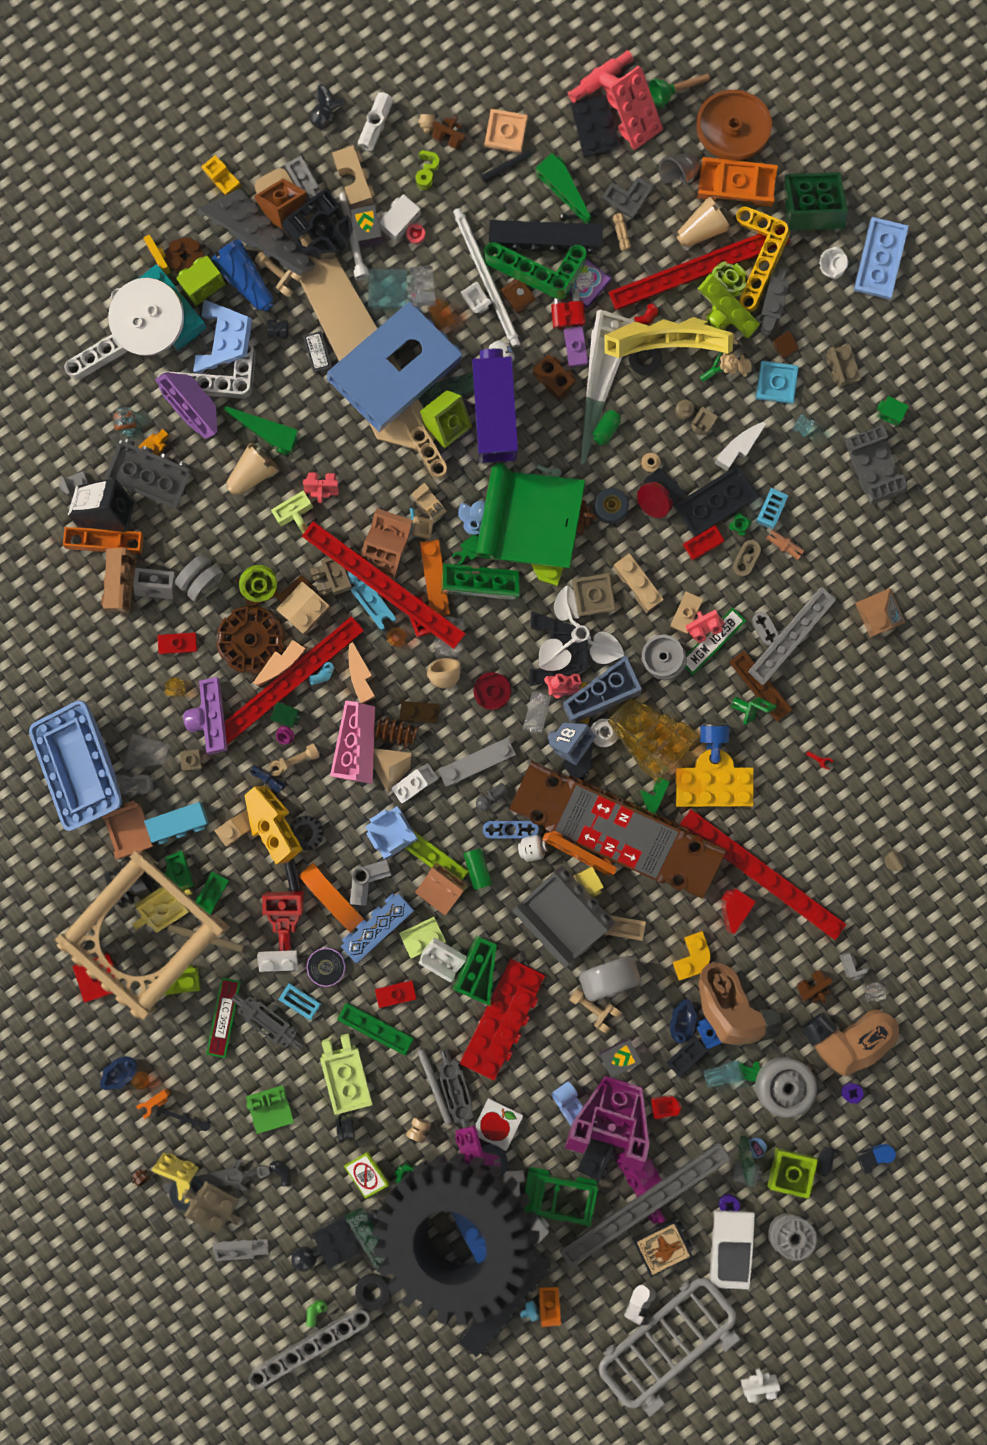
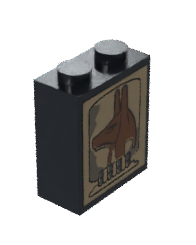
M675 1218L632 1238L650 1277L693 1257L691 1251L694 1248L689 1239H684L682 1233L685 1230L681 1222H676Z

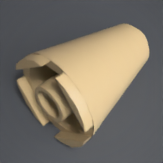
M709 197L677 231L679 235L676 238L682 246L686 244L687 247H690L726 232L731 228L720 209L715 207V202Z
M250 443L226 482L228 484L227 489L233 495L243 494L278 470L276 463L264 451H257L258 446L254 443Z

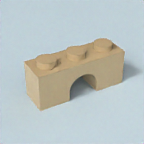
M352 145L332 152L339 176L350 174L356 178L353 184L344 187L351 209L373 204L372 197L375 194L372 186L367 185L366 179L369 178L366 169L361 168L360 162H362L359 150L355 151Z
M630 553L614 564V571L623 583H626L635 594V599L646 614L662 603L664 599Z

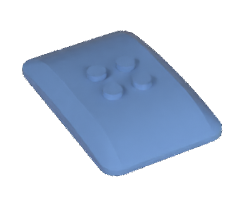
M75 701L34 722L30 726L29 734L59 819L65 830H75L120 808L122 799L116 776L98 726L85 701Z

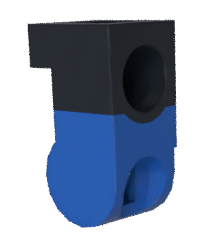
M880 1144L856 1153L862 1172L866 1175L873 1172L871 1166L882 1162L890 1163L895 1159L896 1154L895 1150L888 1144Z

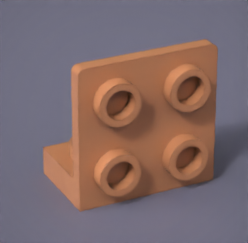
M437 862L428 872V875L415 893L446 915L468 885Z

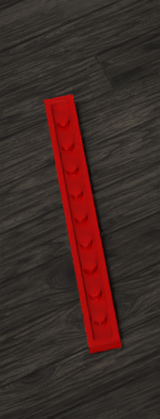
M779 227L776 230L777 235H782L785 232L784 227ZM762 234L754 235L609 291L608 294L613 307L617 311L712 274V270L722 262L727 261L726 264L735 265L759 256L767 236ZM788 238L786 245L790 244V238ZM771 245L768 248V252L777 249V246Z
M314 521L303 533L302 537L454 650L466 635Z
M352 616L224 722L227 745L364 632Z
M692 809L688 811L679 825L688 829L692 835H700L705 841L726 849L724 859L833 940H836L845 928L846 924Z

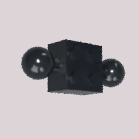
M370 1209L364 1213L372 1228L380 1221L376 1218L379 1211L377 1209ZM349 1212L313 1230L312 1236L317 1246L313 1248L301 1246L293 1252L291 1262L296 1270L300 1272L310 1271L315 1266L316 1259L323 1256L328 1268L331 1269L365 1251L366 1245L351 1222Z

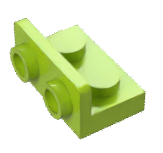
M190 964L164 995L200 991L198 967L193 968V964Z

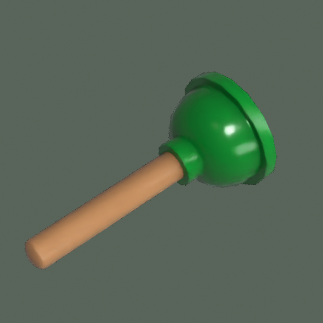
M705 74L676 84H669L665 80H658L657 78L651 79L649 90L655 107L657 109L664 108L675 92L708 82L710 76Z

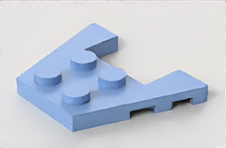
M204 300L201 317L217 319L212 355L195 356L193 372L197 374L203 373L206 369L217 368V365L222 363L227 364L246 357L252 324L251 318Z

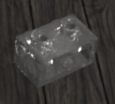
M410 267V275H407L408 299H412L413 307L435 305L433 267Z

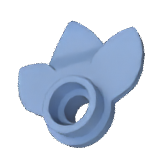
M483 500L475 502L472 507L465 503H461L459 506V518L464 522V529L470 535H477L480 532L485 505ZM471 523H475L477 527H472Z

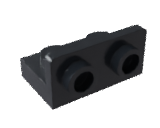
M591 1138L577 1171L595 1179L597 1182L601 1178L604 1179L608 1172L606 1165L609 1160H613L616 1154L615 1145Z

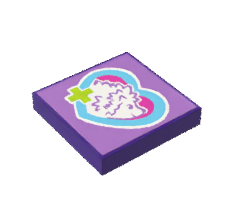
M586 258V264L568 294L573 297L572 289H579L580 301H584V307L588 309L612 278Z

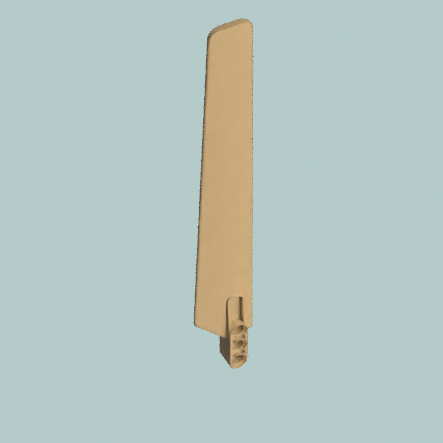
M275 169L256 181L255 190L258 194L282 178L292 184L294 183L287 171ZM310 212L307 216H305L308 222L312 217V214ZM281 229L292 240L288 233L284 229ZM309 234L300 240L301 244L305 245L306 248L313 242ZM308 256L315 263V267L304 274L301 285L340 361L378 328L337 257L334 259L318 260ZM391 354L387 360L400 372L401 368L393 354ZM419 399L380 433L370 424L378 440L417 450L434 479L442 480L446 477V463L433 442L436 438L425 427L420 413L423 406ZM421 433L424 434L425 438L422 441H417L415 436ZM426 450L434 451V455L430 458L426 457L424 453ZM436 466L444 468L440 474H436L433 469Z

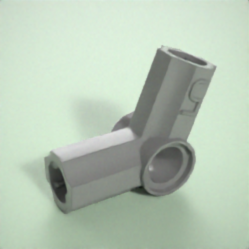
M387 860L358 867L353 871L350 904L367 906L369 882L392 876ZM360 870L365 871L367 875L366 879L362 882L356 878V874Z

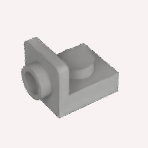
M82 471L67 478L60 477L61 483L59 487L63 495L66 494L69 498H73L76 486L88 484V480Z
M850 953L839 955L846 977L857 980L863 978L864 973L868 972L867 968L864 967L855 969L857 962Z

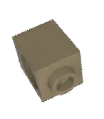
M196 749L180 752L182 771L205 770L202 750Z

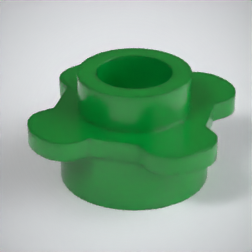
M738 513L734 516V521L729 524V529L735 530L740 536H744L747 527L751 526V520Z

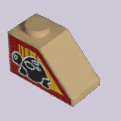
M243 811L215 830L226 847L231 846L251 831L248 811Z

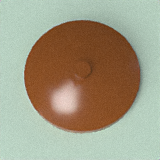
M725 90L712 95L702 104L696 120V131L702 145L713 155L726 160H744L756 155L766 146L772 130V119L766 105L758 97L741 90Z

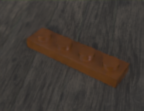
M743 650L729 662V665L756 698L760 697L777 705L776 709L769 712V714L778 722L792 709L769 680L761 685L748 672L755 663Z

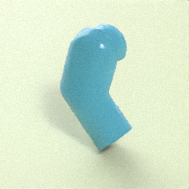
M326 662L318 674L309 676L310 684L315 685L328 681L333 673L334 665L331 662Z

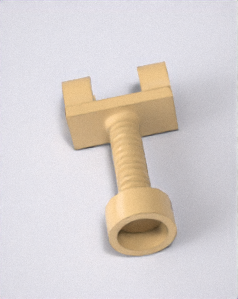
M263 250L255 258L256 264L260 267L266 266L281 279L275 288L287 297H290L294 292L287 286L289 280L293 277L301 282L304 278V275L299 276L289 269L286 273L271 262L269 257L264 255Z
M314 743L306 746L305 752L293 756V758L291 757L286 761L283 758H280L279 761H273L269 769L277 766L279 770L272 772V776H279L282 771L283 773L287 772L288 767L307 758L312 760L319 758L320 756Z
M577 988L569 1000L574 1004L581 1003L595 1013V1015L597 1014L599 1018L594 1023V1026L607 1034L611 1028L602 1022L606 1015L611 1013L616 1018H619L622 1012L610 1003L605 1010L600 1009L594 1003L584 998V991Z

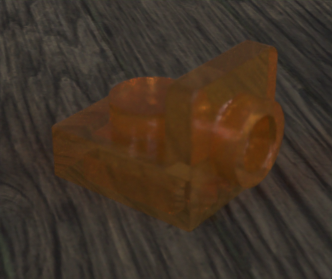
M436 299L430 302L427 310L430 312L438 330L456 323L445 300Z

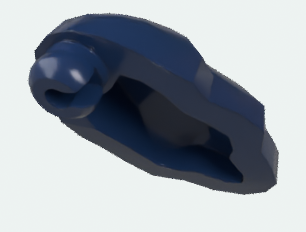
M688 999L681 1001L673 1009L672 1019L669 1023L672 1038L675 1042L681 1044L692 1037L697 1021V1014L694 1011L693 1004Z
M128 1056L115 1059L111 1065L102 1071L103 1076L100 1081V1087L103 1090L121 1089L127 1082L133 1079L136 1073L137 1062L135 1059Z

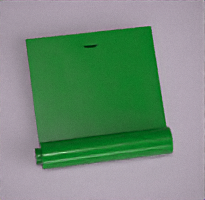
M500 463L492 466L475 555L485 559L570 569L586 481L511 472L507 465Z

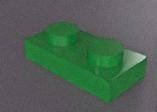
M212 871L195 902L211 915L230 880Z

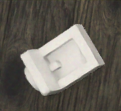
M478 282L461 291L472 312L483 313L489 308L488 305L492 303L486 297Z

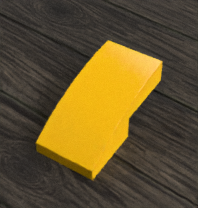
M216 155L201 166L203 171L225 196L241 187L240 182L228 171L227 167Z

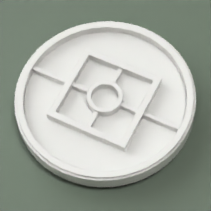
M140 278L125 284L115 294L109 308V326L115 340L126 350L142 356L156 355L170 348L178 339L184 324V310L180 298L167 284L152 278Z

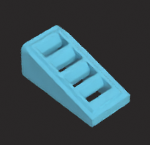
M771 488L756 519V523L771 530L774 529L789 495ZM772 494L782 498V501L771 498ZM769 501L779 505V508L768 504ZM766 508L776 511V514L766 511ZM765 514V515L770 516V517H772V518H774V519H773V521H771V520H769V519L763 517V515Z

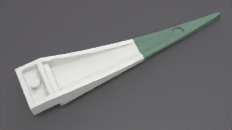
M603 310L597 311L591 337L581 465L586 462L593 439L591 434L598 424L608 392L622 357L617 358L605 354V335L633 322L631 319Z

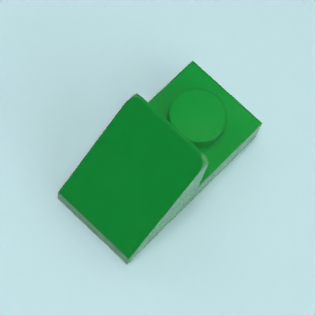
M661 779L660 782L656 781L652 789L654 795L639 790L646 810L654 814L656 813L670 783L665 779Z

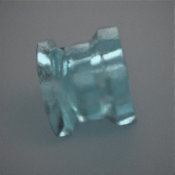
M801 414L792 430L799 431L805 437L815 421L812 419L808 420L804 414Z

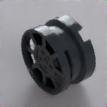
M348 1114L346 1117L336 1116V1131L339 1144L348 1140L349 1142H355L352 1114Z

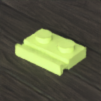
M435 917L399 933L410 958L422 954V951L433 938L443 943L446 942Z

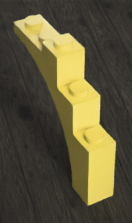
M695 317L679 324L665 319L650 326L632 322L605 335V354L621 358L643 350L666 347L703 348L728 354L733 351V333L708 326L707 321Z

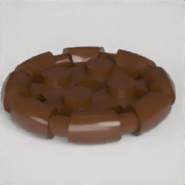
M249 605L242 606L231 611L232 613L227 618L224 617L217 630V650L220 657L225 659L228 663L227 665L233 670L240 673H260L275 651L280 655L282 654L284 649L283 638H285L284 629L280 621L276 620L273 617L274 614L269 610L256 606V608L249 607ZM249 615H255V621H248ZM238 619L240 623L234 627L232 623ZM268 621L271 626L266 629L263 624ZM249 634H253L256 638L255 642L251 645L245 642V638ZM226 635H232L231 642L226 641ZM270 637H275V644H270ZM233 650L238 654L234 658L230 654ZM267 652L270 656L263 660L260 656ZM246 658L252 659V664H245Z

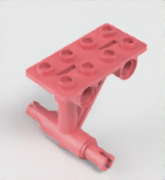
M627 50L618 58L610 59L602 66L595 68L591 74L581 80L579 86L568 92L570 100L575 103L584 95H591L600 87H603L607 92L609 103L619 112L622 123L618 125V129L621 135L630 142L631 148L636 150L661 132L663 127L642 67L637 66L622 78L616 77L621 73L623 67L634 61L632 54Z

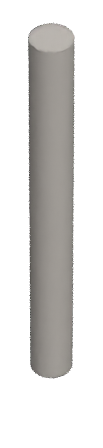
M421 1049L417 1053L445 1125L453 1121L425 1049Z

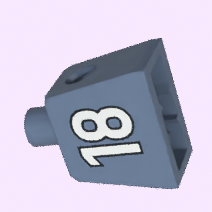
M563 723L557 732L551 731L548 735L549 745L555 753L574 765H577L596 738L588 725Z

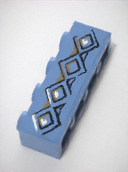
M399 893L396 896L391 894L385 900L387 904L382 909L378 906L371 913L372 918L368 922L364 919L356 927L358 929L353 935L349 933L342 939L344 944L341 947L355 963H358L414 911Z

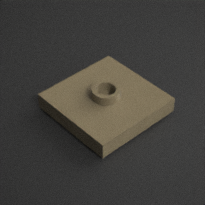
M610 573L572 579L578 617L616 611Z

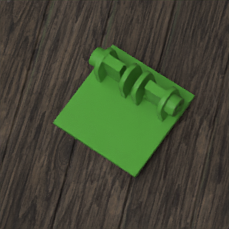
M283 1085L246 1096L248 1102L246 1103L248 1111L250 1110L256 1134L294 1123Z

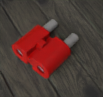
M572 289L573 301L569 303H561V299L554 298V304L551 305L554 329L586 325L584 301H580L579 289Z

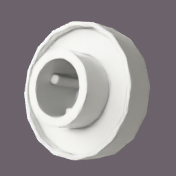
M600 719L590 728L596 736L593 743L598 747H609L618 738L617 726L608 719Z

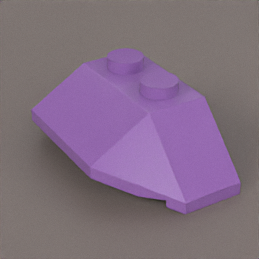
M166 372L155 379L164 398L188 426L200 433L205 439L217 433L216 405L192 376Z

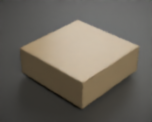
M415 516L411 536L431 539L433 520Z

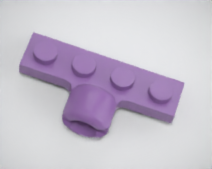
M213 677L199 681L201 705L184 712L183 720L185 727L190 732L204 730L206 753L209 755L227 751L220 679Z

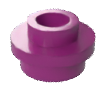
M287 726L279 727L276 732L277 741L284 745L290 744L295 738L293 730Z

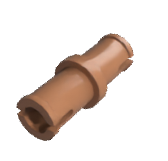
M774 529L770 531V534L776 538L768 535L766 540H769L778 546L780 551L787 552L796 560L801 557L795 550L803 554L804 549L791 542L790 538L783 537Z

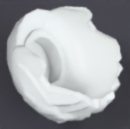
M832 247L825 250L821 255L820 269L825 276L837 279L844 274L849 261L841 248Z

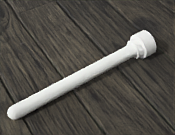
M342 192L339 198L343 215H348L351 218L353 227L350 237L356 264L353 272L356 280H363L368 278L370 274L368 267L362 261L347 195Z

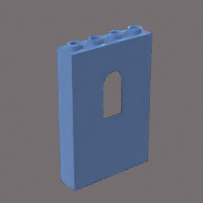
M409 301L327 372L326 379L380 433L460 362L462 353L456 345H453L448 340L445 333L440 332L435 327L431 319L426 318L422 314L418 306L413 305ZM408 340H417L422 345L421 354L399 372L387 358Z

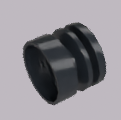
M130 860L123 863V868L130 862ZM113 868V873L111 871L105 872L104 876L107 886L121 872L119 868ZM145 872L117 902L121 909L128 906L127 901L131 905L135 903L133 894L142 900L153 893L152 886Z

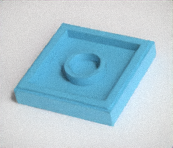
M761 361L756 399L793 404L799 366Z

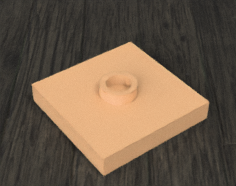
M491 109L485 147L522 153L528 115Z

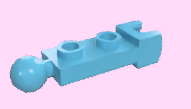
M346 572L350 584H354V587L351 589L352 593L381 631L385 630L382 624L385 618L395 623L397 621L396 617L376 591L350 572Z

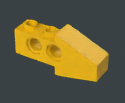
M267 786L253 787L245 794L252 835H260L262 842L266 845L271 858L276 864L289 862L303 850L285 819L289 811Z

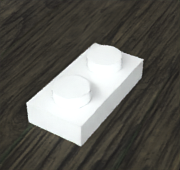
M297 950L258 952L259 972L298 970Z

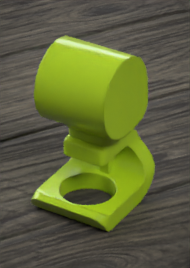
M422 150L419 153V158L432 161L433 163H424L423 169L419 170L416 174V184L419 189L427 190L433 183V173L431 171H436L440 163L436 153Z

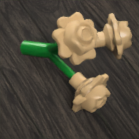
M733 334V344L737 345L736 335ZM719 352L713 367L703 373L700 379L702 382H705L716 373L725 372L733 375L736 371H739L743 377H747V373L752 370L751 361L749 358H744V355H741L740 360H738L734 353L723 354V352Z

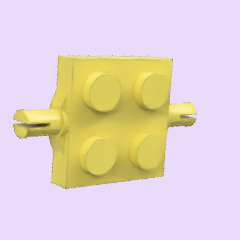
M162 886L135 904L142 918L132 923V925L137 930L147 924L158 933L189 913V911ZM189 888L184 890L188 896L192 895Z

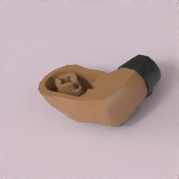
M711 963L702 969L699 976V990L703 1012L722 1043L733 1045L750 1044L773 1039L780 1035L782 1021L778 1012L772 1009H752L749 1007V1002L742 990L738 975L732 968L722 963Z

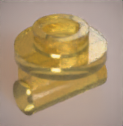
M176 677L170 678L165 682V695L185 696L184 681Z

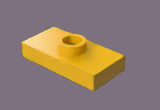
M150 234L145 236L144 241L160 269L167 275L171 271L163 259L166 257L161 246L157 248Z

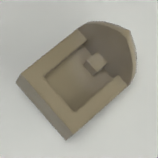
M701 407L691 423L693 432L696 435H708L719 416L705 407Z

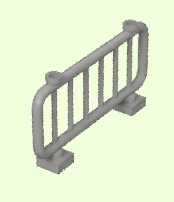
M699 1278L691 1284L689 1281L684 1282L679 1287L681 1292L650 1318L648 1325L640 1326L616 1348L614 1345H611L604 1351L606 1356L600 1362L599 1374L626 1407L638 1408L645 1403L644 1410L650 1417L665 1404L660 1394L656 1396L654 1394L719 1338L721 1339L719 1344L725 1352L740 1340L739 1335L734 1329L731 1332L729 1331L736 1322L735 1310L708 1279ZM698 1287H706L727 1312L729 1318L721 1327L692 1293ZM689 1295L717 1328L707 1339L701 1335L678 1306ZM674 1308L702 1341L692 1352L687 1349L663 1319ZM659 1321L687 1354L677 1365L673 1363L648 1332ZM643 1334L649 1338L672 1367L662 1378L658 1376L633 1345ZM629 1346L657 1379V1382L646 1391L618 1358ZM614 1359L642 1392V1395L637 1399L630 1400L608 1374L607 1366Z

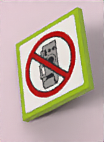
M368 1152L344 1165V1168L365 1199L390 1185Z

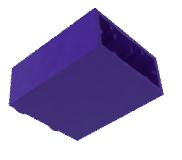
M499 348L480 350V359H472L479 463L517 461L518 445L512 356L503 357V349Z

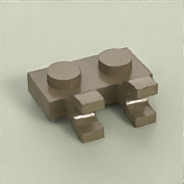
M330 557L321 560V566L310 569L314 582L323 578L324 575L327 576L328 582L316 585L320 597L328 595L330 591L335 596L352 589L345 569Z

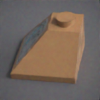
M891 588L855 603L870 638L906 623Z

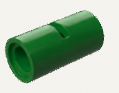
M482 848L463 853L473 889L477 890L492 885Z

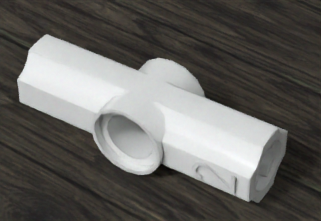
M378 93L374 105L367 115L366 124L357 143L364 150L373 151L380 132L384 129L385 120L394 101V98L387 93ZM374 119L380 120L378 124L371 123Z

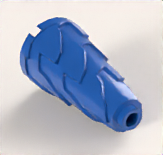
M236 239L218 251L220 253L219 258L214 255L211 261L226 280L248 299L257 310L267 312L274 306L272 304L274 302L272 298L274 297L266 287L256 269V265L245 250L244 244L241 240Z

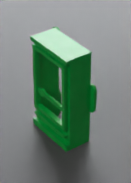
M530 1167L525 1188L530 1202L525 1212L535 1211L536 1215L546 1217L547 1219L567 1221L590 1227L598 1190L597 1181L584 1177H577L576 1180L549 1175L548 1170ZM546 1182L556 1184L551 1211L541 1209ZM559 1185L589 1191L584 1218L554 1212L557 1194L560 1191Z

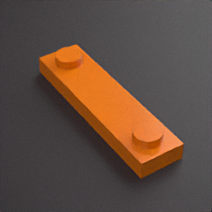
M439 539L420 542L429 607L441 616L450 615L447 594L440 593L443 565Z
M556 831L545 833L542 841L607 876L614 875L617 870L610 860L594 856L563 839V835Z

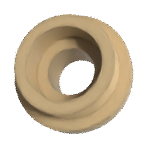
M647 453L643 456L641 465L645 471L654 472L660 466V458L654 453ZM653 459L654 464L649 465L647 461Z

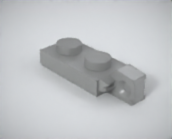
M301 156L285 164L295 185L307 192L306 202L320 193L316 181Z
M265 1239L213 1243L216 1261L254 1259V1256L268 1254L269 1243Z

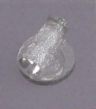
M879 983L867 985L866 1002L886 999L885 987Z

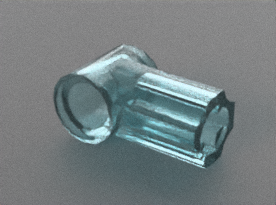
M739 1060L727 1062L723 1066L703 1071L707 1088L724 1083L733 1084L744 1080Z

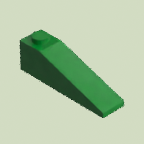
M551 153L536 167V176L583 222L591 224L590 214L565 166V162L561 157H556Z
M227 406L225 407V411L230 417L275 449L276 453L287 456V454L293 455L300 435L297 429Z

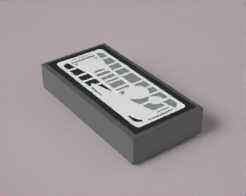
M322 332L304 335L303 338L313 373L331 369Z

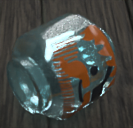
M129 407L117 409V412L113 414L115 432L122 434L123 437L132 436L133 432L139 428L137 413Z

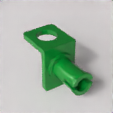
M735 697L732 701L733 704H731V708L745 713L743 721L745 725L754 721L757 709L769 713L777 707V705L760 697L751 700L749 703L739 697Z

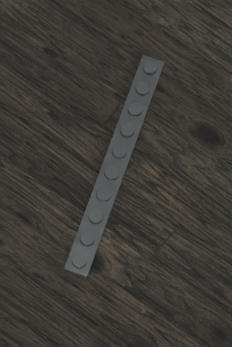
M719 1141L561 1248L560 1253L569 1266L573 1267L730 1161V1155Z

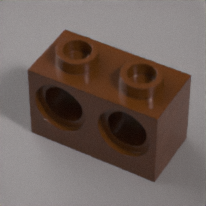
M548 354L532 369V374L559 401L575 385V376L569 370L565 371L561 367L562 363L557 357H552ZM551 366L554 370L551 373H546L543 368ZM559 379H563L567 384L559 386L556 382Z

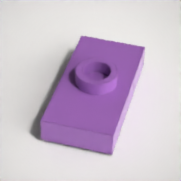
M583 327L564 329L569 367L588 365Z

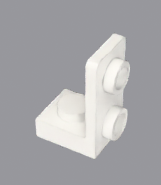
M427 763L393 786L392 790L399 801L404 803L423 788L437 781L438 777Z

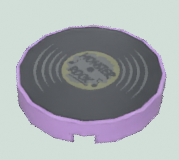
M322 948L311 954L307 962V973L312 982L319 986L328 987L341 980L346 966L342 955L338 951L331 948Z

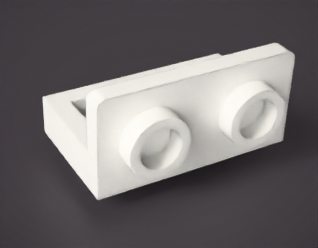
M433 938L422 951L419 964L441 978L452 982L456 972L466 962L467 956L440 940Z

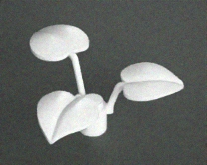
M565 586L555 599L554 612L561 621L570 619V622L576 628L572 631V639L564 646L557 639H549L542 644L539 650V667L547 671H556L566 667L571 660V654L566 648L573 642L581 643L585 640L592 645L589 650L591 658L599 664H607L623 657V649L614 636L607 632H598L592 641L588 628L580 626L579 623L573 620V618H580L577 614L574 590L569 586Z

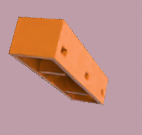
M65 527L63 546L65 549L100 552H106L110 548H126L132 554H142L143 534L133 531L118 532ZM72 536H80L82 539L81 543L71 544ZM131 539L137 540L138 547L128 548V541Z

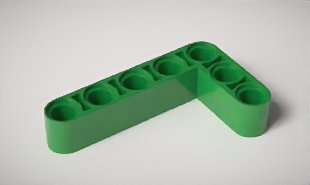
M494 242L485 246V262L488 266L555 299H563L571 290L586 264V249L581 245L572 246L556 272Z

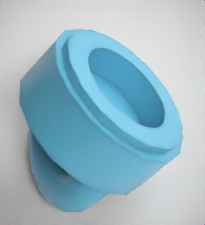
M535 1302L525 1303L526 1310L520 1312V1317H530L532 1322L539 1320L540 1315Z

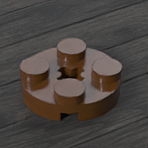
M179 238L171 241L166 253L167 263L176 274H179L185 268L189 269L198 258L205 257L200 244L191 238ZM184 253L190 255V258H187V261H184L183 258H181V255H183Z

